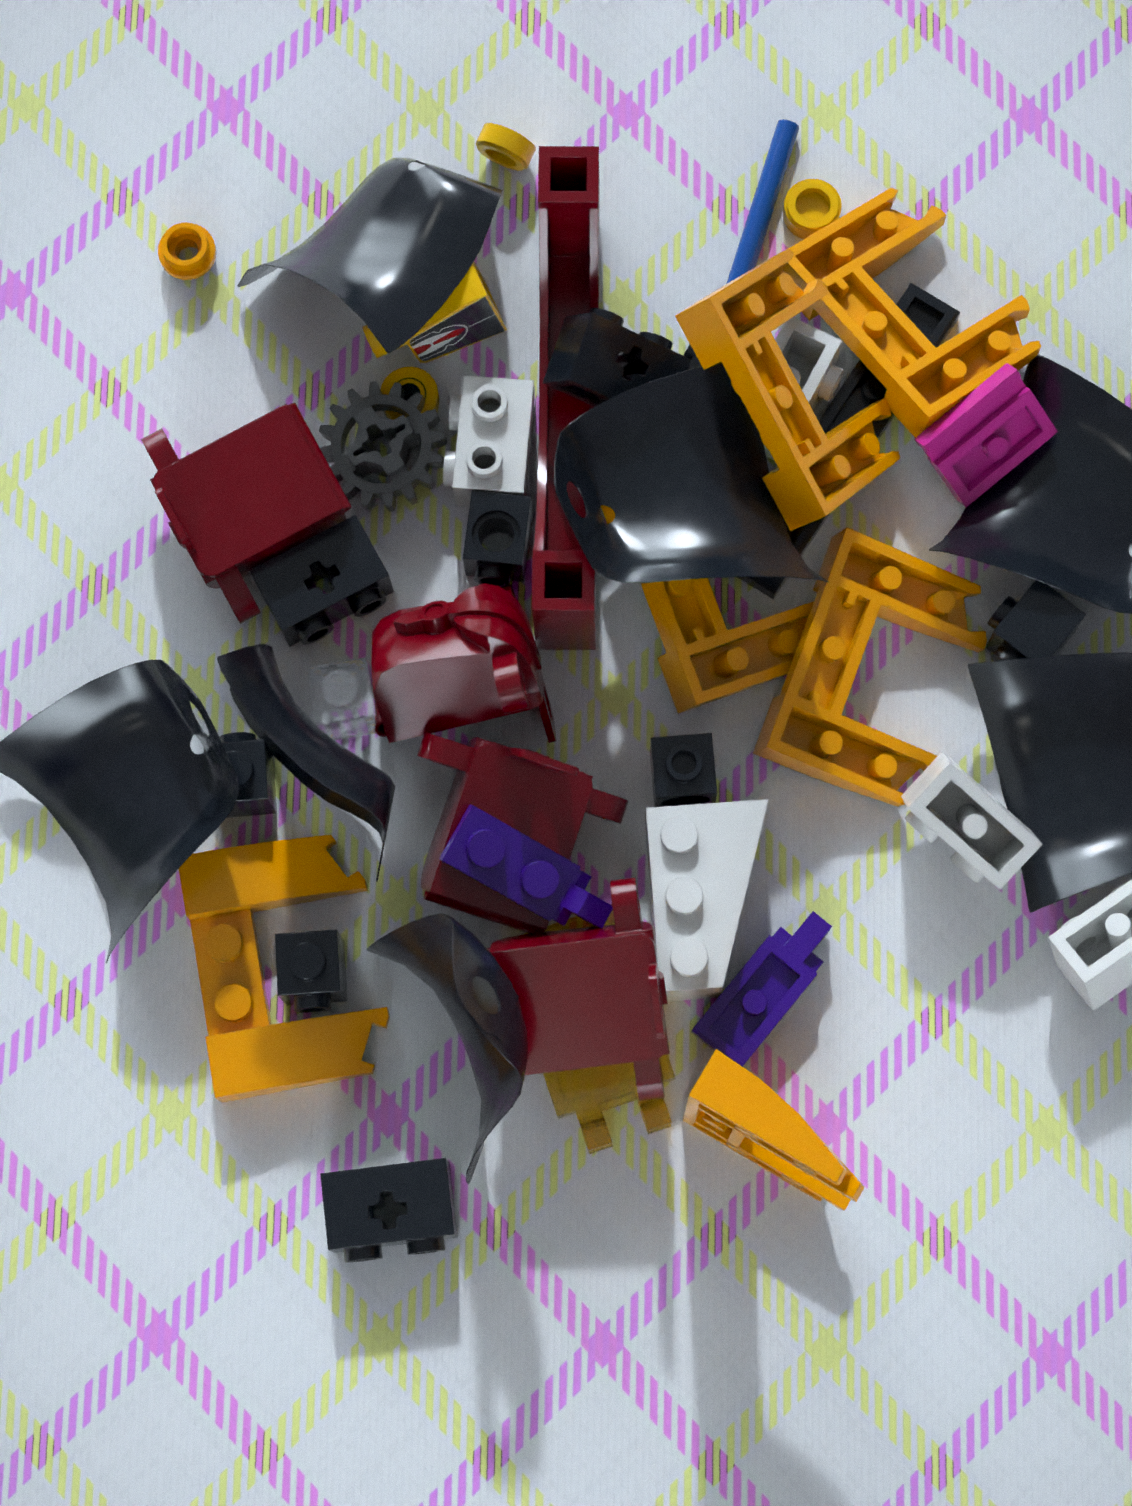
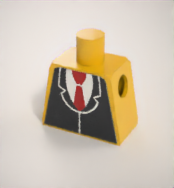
M475 262L472 263L465 277L443 306L414 336L399 347L408 345L419 363L431 362L507 331L486 281ZM362 326L366 339L376 358L378 359L388 354L368 326Z

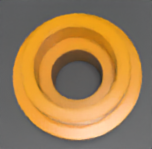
M183 222L173 225L162 236L158 245V256L162 267L168 274L177 279L192 280L203 276L211 269L216 259V245L211 234L205 228L197 224ZM192 247L198 250L197 255L191 259L181 260L178 258L180 252L185 248Z

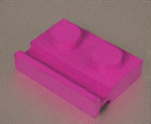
M1008 363L1003 365L914 439L918 446L924 450L928 456L927 459L952 495L965 507L974 502L1058 432L1032 391L1025 386L1020 378L1021 374Z

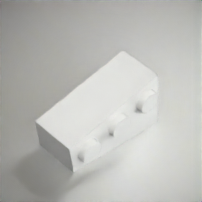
M769 799L646 808L645 829L653 930L658 968L664 976L667 1001L718 998L721 995Z

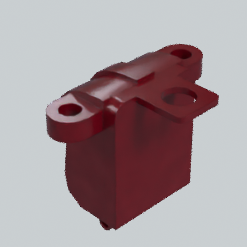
M296 403L284 404L181 459L178 458L162 428L141 439L157 469V473L150 481L170 520L168 524L179 545L186 549L205 584L210 588H221L240 624L261 613L243 579L244 576L250 574V569L346 520L345 513L352 508Z
M483 583L465 589L454 599V602L433 601L424 606L401 609L381 618L373 630L371 669L375 699V732L381 737H387L388 743L423 736L424 732L436 733L528 711L539 707L548 742H556L553 711L541 672V656L535 643L528 617L521 604L517 601L512 585L499 587Z
M424 732L417 756L450 767L457 772L422 871L421 888L425 890L423 899L528 934L544 932V930H547L549 921L439 860L469 804L476 806L570 860L584 814L587 813L621 824L629 801L594 789L592 784L593 776L579 771L578 767L551 759L549 756L526 748L508 747L479 737L472 738L467 745Z
M636 878L610 881L615 925H605L602 929L595 926L506 937L492 942L490 948L487 949L495 957L519 996L518 1000L520 1001L528 1040V1060L525 1075L633 1062L639 1101L665 1098L660 1057L670 1054L663 1006L668 1004L664 976L658 968L653 926L648 922L642 921Z

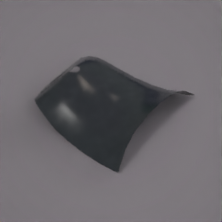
M392 158L371 172L339 209L302 244L275 261L248 269L237 286L249 285L277 268L290 270L314 281L337 295L365 322L385 351L391 353L414 336L428 322L465 277L480 252L503 190L412 158ZM411 162L425 165L415 171L408 169V165Z
M1038 354L1027 364L1023 382L1032 391L1058 432L967 506L945 538L930 548L929 551L945 552L983 562L1051 585L1102 608L1118 613L1132 614V556L1128 550L1132 543V409L1070 369Z
M722 362L705 370L703 367L689 369L624 391L580 415L560 432L554 464L555 490L562 509L589 564L605 578L621 583H651L700 578L784 577L814 579L829 583V581L806 565L790 540L779 508L762 477L769 473L760 433L741 397L735 392ZM568 482L573 483L581 494L586 509L585 518L577 514L570 502L567 492ZM600 505L613 509L615 513L613 522L605 524L602 521Z
M266 644L253 645L218 656L217 661L221 672L230 685V692L235 704L259 739H265L274 757L302 784L326 802L364 820L379 832L383 845L376 882H378L396 787L390 776L340 745L317 727L294 701L285 685L272 646Z
M1132 653L1053 655L968 664V670L988 732L1007 810L1027 826L1043 844L1021 867L1029 912L1032 913L1055 902L1131 874Z
M163 660L137 662L96 678L48 706L0 741V773L15 780L48 809L71 838L90 868L107 905L112 934L107 963L110 954L152 898L233 810L239 796V777L198 696ZM190 702L200 712L208 728L209 735L199 725ZM194 734L204 746L205 751L202 754H195L190 748V742Z
M440 913L423 917L395 929L371 944L366 950L404 965L432 988L462 1039L481 1098L479 1137L466 1173V1182L469 1184L481 1155L485 1139L513 1107L521 1094L528 1060L527 1029L520 1001L518 1000L519 996L495 957L472 932L450 915Z

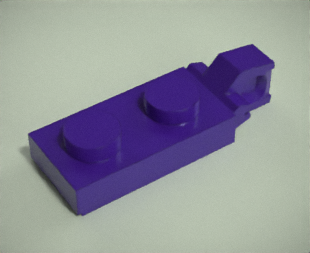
M469 804L439 858L444 863L547 921L552 919L563 926L566 925L571 914H574L602 929L613 910L612 905L585 890L592 876L581 871V866L474 805Z
M812 911L793 936L782 927L773 936L769 935L694 1026L691 1033L713 1051L719 1050L743 1067L817 976L816 971L824 961L816 956L813 951L828 934L832 926Z

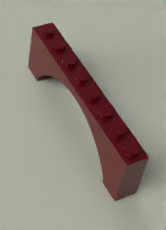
M539 146V438L536 525L532 555V617L534 635L538 650H596L597 571L589 564L562 509L554 486L555 454L560 432L573 420L594 407L543 384V380L565 317L589 313L591 308H599V146ZM568 482L567 492L570 502L577 514L585 518L586 509L581 494L573 483Z

